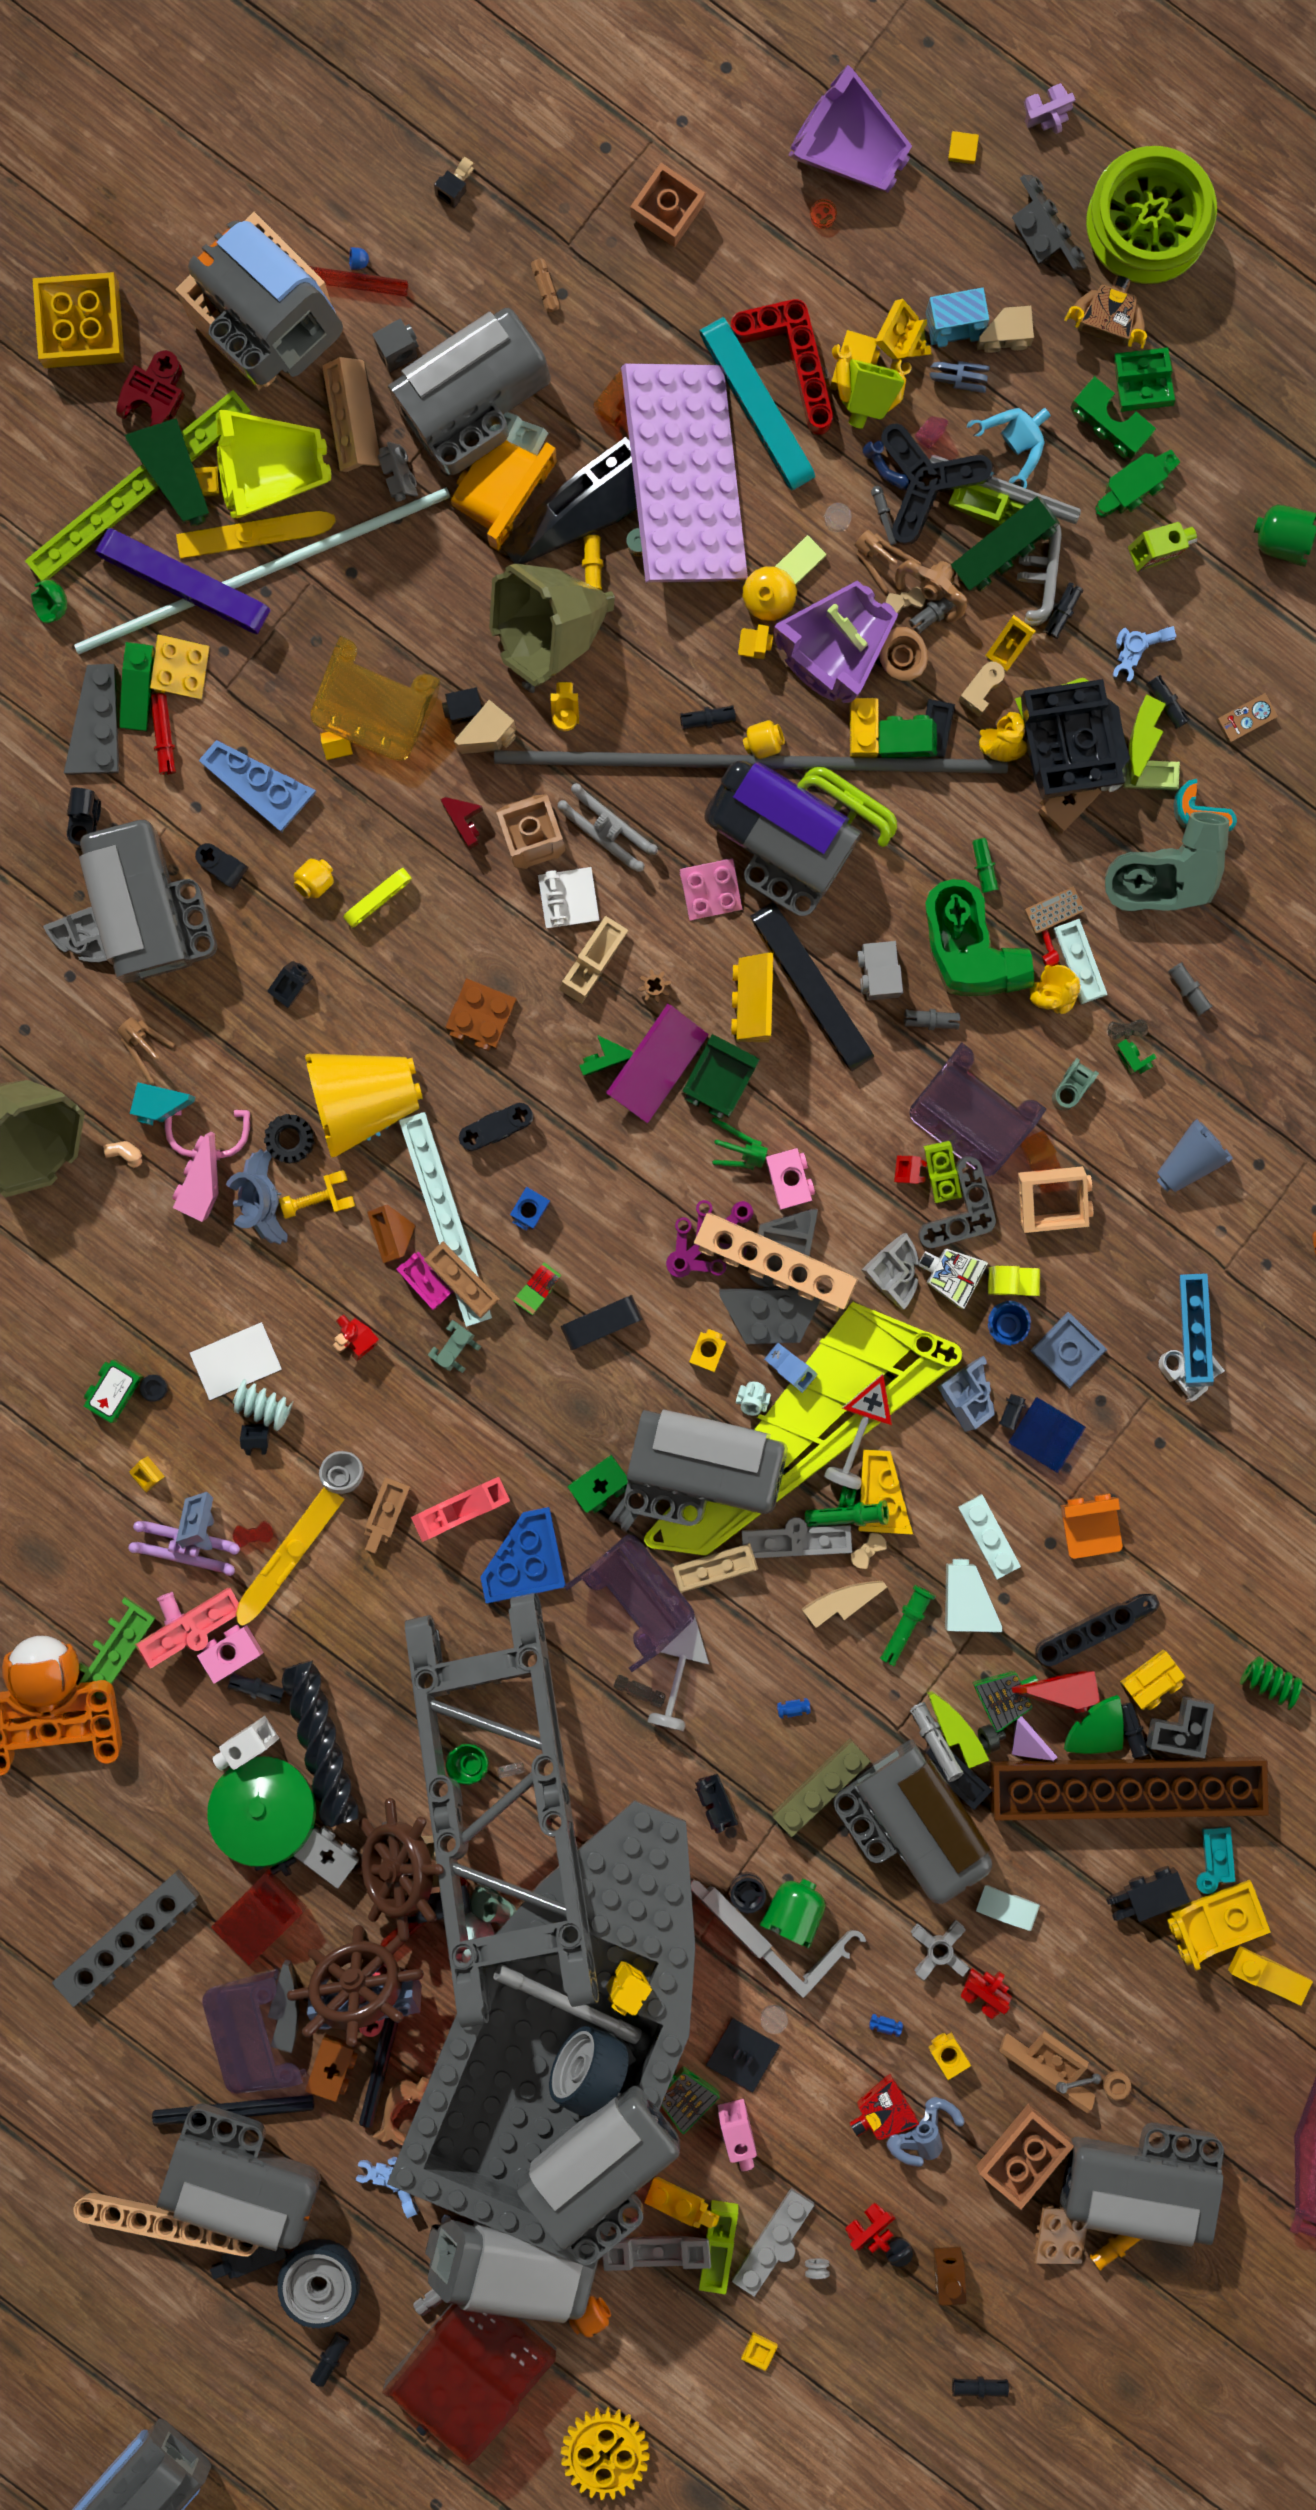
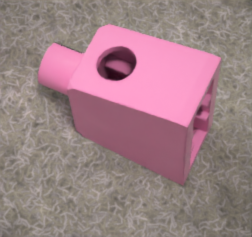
M740 2099L718 2105L720 2125L729 2160L731 2163L737 2162L739 2171L751 2170L754 2167L753 2158L757 2156L745 2101Z

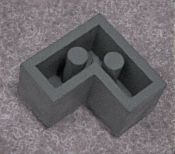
M1182 1696L1178 1723L1151 1718L1146 1745L1155 1750L1205 1758L1214 1704L1208 1700Z

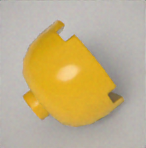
M765 566L755 570L747 577L743 586L742 597L746 608L753 616L761 620L776 621L784 618L792 611L796 601L797 588L794 579L788 572L778 567Z

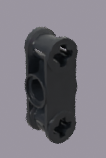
M516 1103L503 1110L495 1111L479 1121L464 1127L459 1133V1142L468 1151H476L489 1144L499 1142L513 1133L528 1127L533 1121V1112L525 1103ZM517 1109H521L522 1112H528L525 1116L526 1121L521 1123L519 1119L514 1120L513 1117L517 1115ZM470 1131L474 1135L478 1134L479 1136L475 1139V1145H471L470 1142L465 1143L464 1141L468 1138L467 1133Z

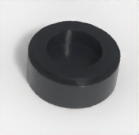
M148 1375L140 1384L141 1395L151 1402L162 1400L168 1392L167 1381L160 1375Z

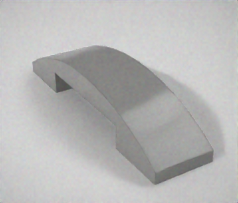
M688 2236L625 2238L603 2255L604 2271L631 2270L633 2267L683 2266V2269L711 2268L709 2239Z

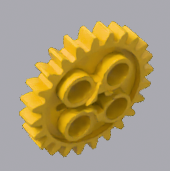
M609 2407L606 2408L605 2414H601L600 2410L596 2408L595 2416L592 2417L586 2411L585 2421L577 2417L575 2418L577 2428L573 2426L568 2427V2433L571 2436L563 2437V2443L567 2446L561 2447V2454L566 2456L562 2458L561 2464L569 2466L565 2469V2476L574 2475L571 2479V2485L580 2483V2493L588 2488L590 2489V2498L596 2492H599L601 2500L604 2499L605 2493H609L613 2500L615 2499V2491L619 2490L625 2496L626 2486L632 2490L635 2489L633 2479L642 2481L640 2471H647V2464L643 2461L649 2460V2453L644 2451L649 2448V2442L642 2441L645 2438V2431L637 2432L639 2428L638 2421L630 2424V2414L622 2419L620 2409L616 2411L615 2415H611ZM608 2429L614 2435L611 2438L605 2439L599 2433L602 2430ZM620 2437H623V2438H624L623 2441H620V2442H618V2443L615 2445L616 2441H617ZM590 2448L593 2453L585 2457L579 2453V2450ZM602 2450L606 2453L610 2450V2456L608 2457L604 2454L600 2457V2451ZM622 2450H626L631 2453V2457L621 2459L617 2454ZM593 2463H595L594 2467H592L590 2470L586 2469L587 2466H590ZM605 2468L611 2474L608 2477H600L597 2471Z

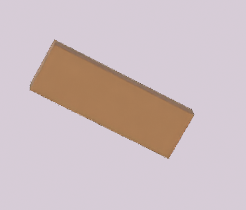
M444 1241L424 1259L480 1318L500 1300Z

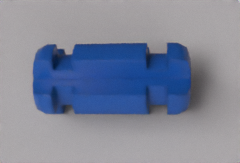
M804 1698V1701L801 1702L800 1699L785 1701L786 1704H781V1702L777 1704L780 1718H784L783 1715L788 1717L800 1716L802 1712L809 1714L811 1711L810 1702L807 1698Z
M873 2014L869 2022V2028L871 2030L875 2028L877 2032L888 2035L893 2033L896 2035L895 2037H899L902 2033L903 2024L901 2021L896 2023L894 2019L883 2016L878 2018L876 2014Z

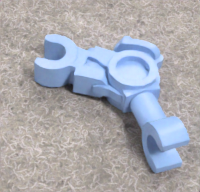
M1174 626L1147 635L1145 632L1141 633L1138 631L1129 633L1126 628H1123L1116 640L1117 649L1120 648L1121 643H1124V650L1121 651L1117 659L1122 661V663L1114 669L1113 678L1116 679L1120 670H1125L1128 673L1126 682L1130 683L1134 676L1132 667L1136 668L1142 653L1149 645L1175 640Z
M397 2157L388 2159V2163L394 2165ZM368 2160L359 2161L358 2166L365 2167L368 2174L365 2176L357 2175L356 2181L365 2183L373 2180V2184L389 2187L393 2192L397 2191L407 2219L418 2214L419 2208L417 2203L409 2193L387 2185L394 2166H387L377 2162L375 2167Z

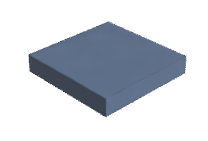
M1067 1312L1030 1351L1068 1388H1071L1107 1349Z

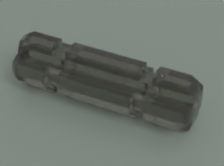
M618 1675L614 1682V1689L621 1692L626 1691L628 1695L644 1702L650 1701L651 1705L658 1708L662 1707L666 1695L658 1690L654 1692L652 1688L634 1680L631 1682L625 1676Z

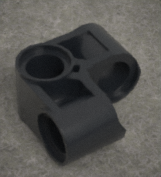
M72 787L67 816H69L67 837L73 846L82 850L80 841H75V834L80 830H86L87 834L96 832L101 814V799L92 790Z

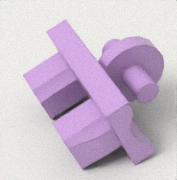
M1061 83L1048 89L1047 94L1051 101L1043 105L1038 94L1025 99L1024 105L1027 113L1025 123L1027 128L1041 123L1043 131L1052 128L1055 134L1062 132L1061 123L1069 120L1065 112L1073 109L1072 103L1075 102V97L1073 93L1067 94Z

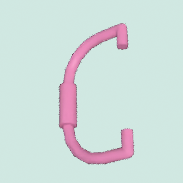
M180 1110L174 1115H181L182 1110ZM234 1110V1117H243L241 1139L230 1150L221 1152L216 1150V1160L231 1157L246 1144L250 1131V1111ZM172 1116L165 1120V1133L170 1146L179 1154L192 1157L194 1160L197 1151L194 1149L192 1151L186 1150L176 1143L172 1135Z

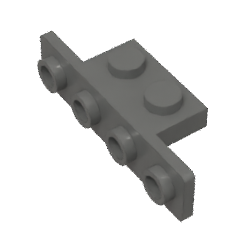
M1024 174L1020 177V180L1033 201L1013 215L1012 219L1038 263L1045 262L1062 249L1074 270H1084L1087 267L1083 261L1085 260V255L1077 245L1074 246L1070 239L1072 236L1071 231L1065 223L1060 222L1056 215L1058 210L1055 204L1050 199L1047 200L1042 192L1044 190L1042 182L1036 176Z

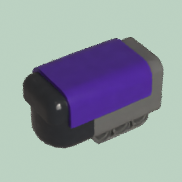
M736 761L732 763L721 779V784L704 814L705 821L711 828L754 854L744 873L746 882L799 916H806L816 909L863 832L847 823L849 821L847 816L760 762L753 764L748 761ZM754 867H760L764 870L765 877L761 882H756L751 877V871ZM782 881L787 885L788 891L785 896L780 897L775 894L774 885L776 882ZM800 896H807L811 901V906L807 911H802L797 907V899Z

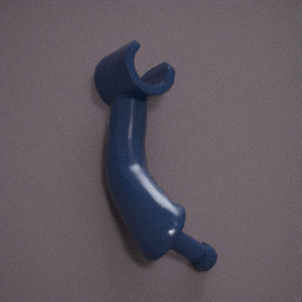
M871 441L868 442L863 448L864 456L872 459L877 471L884 480L900 490H906L911 481L905 474L896 473L885 464L880 454L884 450L883 443L877 441L873 445Z

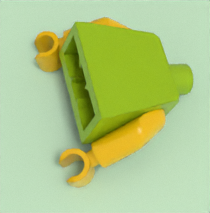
M837 344L832 348V355L836 360H839L836 363L839 396L848 411L852 412L848 421L849 424L856 428H863L868 416L882 419L887 412L903 400L906 384L904 375L910 373L912 366L909 362L903 363L901 369V359L893 360L891 369L851 359L849 363L847 358L851 356L852 348L849 345H845L844 355H841L839 351L840 345Z

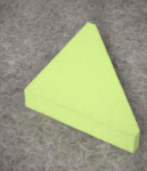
M833 604L827 610L826 617L862 652L868 646V643L857 633V629L847 617L844 619L838 613V605Z

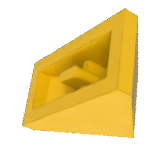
M1013 615L985 656L993 662L1001 664L1004 670L1008 671L1033 637L1035 630Z

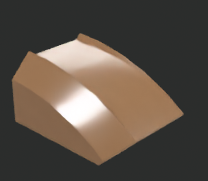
M547 794L535 795L505 805L496 811L514 867L527 869L530 866L554 858L558 859L566 851Z

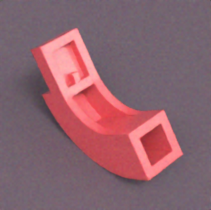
M496 1477L434 1505L411 1518L422 1542L461 1523L489 1512L509 1502L510 1499L500 1477Z

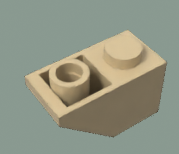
M1031 306L1004 308L979 337L977 350L984 349L987 353L1000 351L1001 348L1011 347V350L1019 351L1027 349V346H1031L1034 339Z

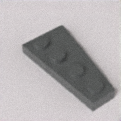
M115 664L87 665L64 774L119 773Z

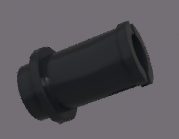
M1011 1393L1010 1397L1005 1399L1008 1402L999 1424L1015 1430L1022 1408H1026L1024 1404L1026 1399Z

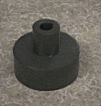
M990 1724L978 1728L977 1731L979 1741L988 1754L999 1750L1000 1740L1006 1738L1003 1729L996 1732Z

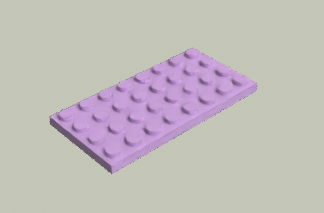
M624 364L621 367L645 581L715 582L746 580L748 577L725 375L722 366Z

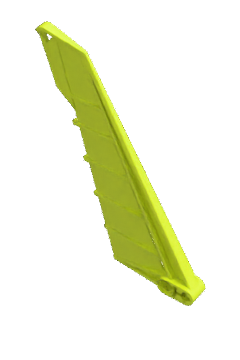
M852 1302L827 1336L820 1340V1345L806 1362L818 1374L803 1393L790 1383L765 1416L760 1414L757 1417L761 1419V1422L755 1428L756 1431L771 1434L770 1439L782 1441L787 1445L788 1453L784 1469L812 1442L820 1444L782 1476L777 1502L853 1444L863 1417L856 1413L825 1440L818 1438L846 1411L842 1409L844 1405L882 1373L885 1375L889 1371L898 1375L897 1378L886 1386L891 1415L955 1367L962 1358L960 1347L951 1341ZM927 1337L931 1340L932 1348L928 1352L918 1350L916 1342L919 1338ZM937 1342H940L942 1345L939 1349L948 1351L949 1348H953L957 1359H951L950 1362L944 1361L945 1356L943 1354L937 1353V1358L931 1355L936 1349ZM910 1350L920 1357L904 1372L893 1368ZM806 1374L799 1382L803 1381L806 1378ZM869 1418L863 1436L881 1422ZM707 1501L704 1517L699 1524L686 1526L659 1519L646 1533L644 1542L647 1546L654 1549L707 1556L756 1519L761 1513ZM692 1505L687 1506L684 1510V1517L688 1521H694L698 1516L697 1509ZM671 1507L663 1515H667ZM660 1529L664 1543L653 1540L654 1535Z

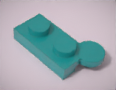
M1230 1826L1202 1828L1206 1871L1198 1875L1196 1886L1204 1894L1213 1893L1218 1887V1882H1235Z

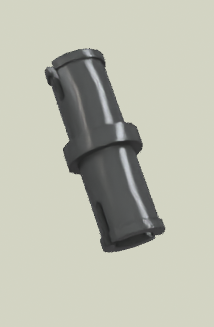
M944 597L939 601H930L926 605V609L909 620V624L913 627L921 621V624L913 629L918 634H921L923 630L935 621L940 622L944 619V614L956 605Z
M1182 962L1168 971V974L1171 975L1181 989V996L1188 999L1198 1016L1213 1007L1199 988L1201 986L1200 983L1194 981Z
M905 1009L904 1016H906L904 1018V1027H928V1030H934L935 1028L959 1029L960 1023L949 1021H960L959 1012H936V1009H929V1011Z

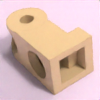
M997 662L985 664L958 700L979 717L989 704L984 700L991 690L997 688L1004 678L1005 671L1001 664Z

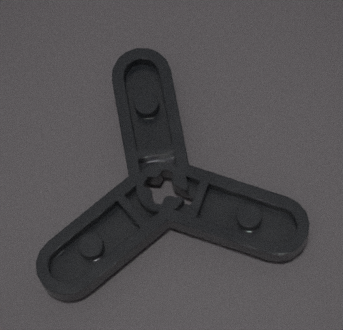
M897 423L890 424L883 430L881 438L884 447L911 481L892 528L894 538L901 544L910 545L918 540L938 492L984 484L994 475V465L984 455H974L932 463L902 425ZM927 472L931 477L941 476V479L931 480L929 486L921 482V479L925 478V473Z

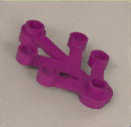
M707 1200L698 1202L696 1206L698 1213L696 1237L707 1214L701 1213L699 1206L702 1203H706L709 1205L708 1213L712 1212V1205ZM745 1201L737 1202L732 1207L731 1215L725 1220L734 1224L738 1222L746 1223L753 1216V1208ZM739 1207L747 1209L748 1213L745 1217L738 1216L737 1210ZM679 1218L675 1223L677 1230L676 1251L671 1253L666 1261L669 1273L675 1277H684L693 1270L711 1272L717 1276L722 1275L726 1270V1264L722 1260L716 1259L712 1262L693 1260L702 1253L698 1250L700 1246L694 1244L686 1251L687 1233L691 1229V1222L688 1218ZM682 1220L688 1222L689 1225L685 1231H681L678 1228V1223ZM719 1243L723 1249H729L732 1244ZM747 1247L744 1248V1256L747 1253ZM681 1258L685 1261L684 1268L677 1269L674 1262L676 1259ZM716 1262H720L723 1265V1270L719 1273L714 1272L712 1268Z

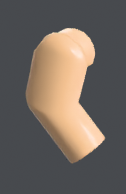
M128 1141L103 1146L106 1158L121 1156L128 1161V1166L132 1168L138 1167L142 1163L141 1151Z

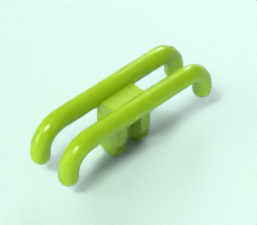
M824 767L812 768L797 784L804 790H807L810 786L818 787L837 800L833 808L839 812L843 805L851 809L847 816L849 818L847 823L850 825L857 814L875 825L880 831L878 839L880 847L887 846L890 838L895 835L897 830L895 815L888 808L831 770Z

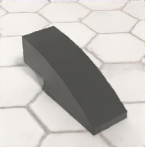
M285 1960L268 2018L278 2020L270 2047L291 2053L297 2037L300 2009L299 2000L290 2001L287 1999L288 1991L298 1989L292 1963L290 1960Z

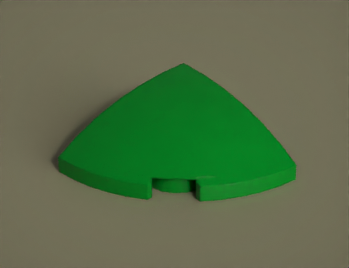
M1118 1695L1112 1696L1091 1707L1088 1710L1089 1715L1082 1720V1723L1080 1724L1079 1721H1076L1064 1745L1066 1752L1084 1754L1122 1750L1123 1714L1120 1697Z

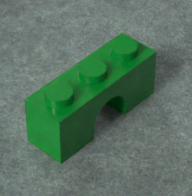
M1094 376L1074 399L1070 407L1073 410L1072 413L1079 421L1089 423L1099 438L1109 440L1119 455L1124 458L1127 456L1132 460L1153 436L1156 428L1136 411L1128 420L1123 422L1111 419L1107 413V406L1112 401L1115 393Z

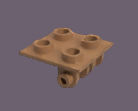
M1043 2204L1042 2208L1039 2209L1040 2224L1036 2227L1039 2232L1035 2234L1037 2238L1035 2249H1033L1035 2263L1082 2264L1087 2228H1084L1081 2222L1069 2220L1063 2209L1053 2208L1051 2204Z

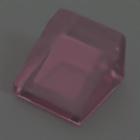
M931 416L915 434V438L928 449L932 448L946 431L948 421L944 418Z

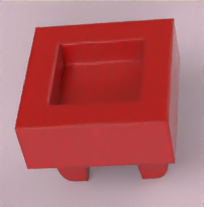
M897 1155L894 1182L903 1184L925 1182L926 1177H920L919 1174L920 1167H927V1162L917 1156Z

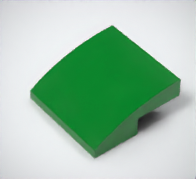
M1168 347L1115 353V373L1121 412L1174 406L1175 395L1171 379L1172 366Z

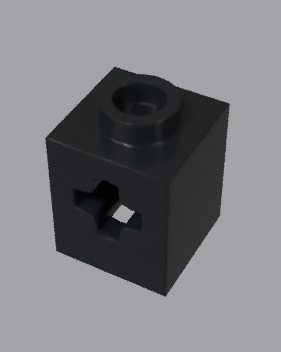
M477 687L445 694L447 702L442 703L445 719L450 718L452 725L470 722L482 709Z

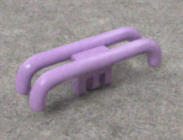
M146 1521L134 1523L133 1528L137 1532L151 1533L172 1538L173 1540L170 1541L168 1549L151 1544L133 1542L128 1546L131 1553L150 1555L224 1573L227 1576H231L235 1572L234 1566L229 1563L198 1556L200 1548L193 1544L182 1548L176 1542L177 1528ZM209 1536L212 1548L227 1551L233 1555L239 1553L240 1547L238 1544Z

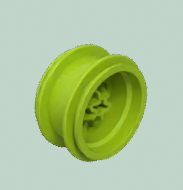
M1145 146L1128 151L1115 159L1104 170L1096 184L1086 216V228L1090 245L1097 258L1108 270L1117 276L1128 278L1131 282L1155 284L1174 279L1187 271L1197 261L1213 232L1217 216L1215 190L1203 168L1191 157L1176 149L1163 146ZM1138 180H1147V190H1144L1143 193ZM1178 191L1183 198L1172 204L1171 197ZM1152 193H1160L1163 197L1154 200ZM1132 197L1137 203L1128 205L1125 198ZM1112 202L1117 205L1121 211L1110 210V203ZM1147 212L1150 214L1157 212L1156 217L1150 216L1145 219ZM1170 214H1178L1181 221L1175 222ZM1123 222L1127 225L1128 230L1121 231L1115 224ZM1175 231H1190V235L1186 238ZM1127 237L1130 238V240H1129L1128 242L1124 240V239H1126ZM1159 239H1168L1171 242L1172 246H1162L1159 242ZM1141 243L1145 250L1136 248L1132 244Z

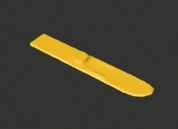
M313 511L176 534L180 559L313 537L331 529L336 522V518L329 512Z
M323 1487L242 1596L236 1612L237 1622L243 1626L249 1623L263 1610L345 1500L342 1496L330 1492Z

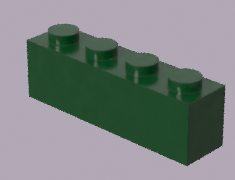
M1037 496L954 561L951 566L969 591L978 590L981 592L992 583L991 578L998 572L1000 575H1003L1014 566L1013 560L1020 555L1024 558L1034 551V544L1041 538L1046 541L1057 532L1055 527L1061 523L1042 497Z

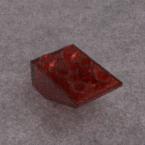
M268 1868L211 1928L250 1965L301 1916L307 1906L276 1875H273Z

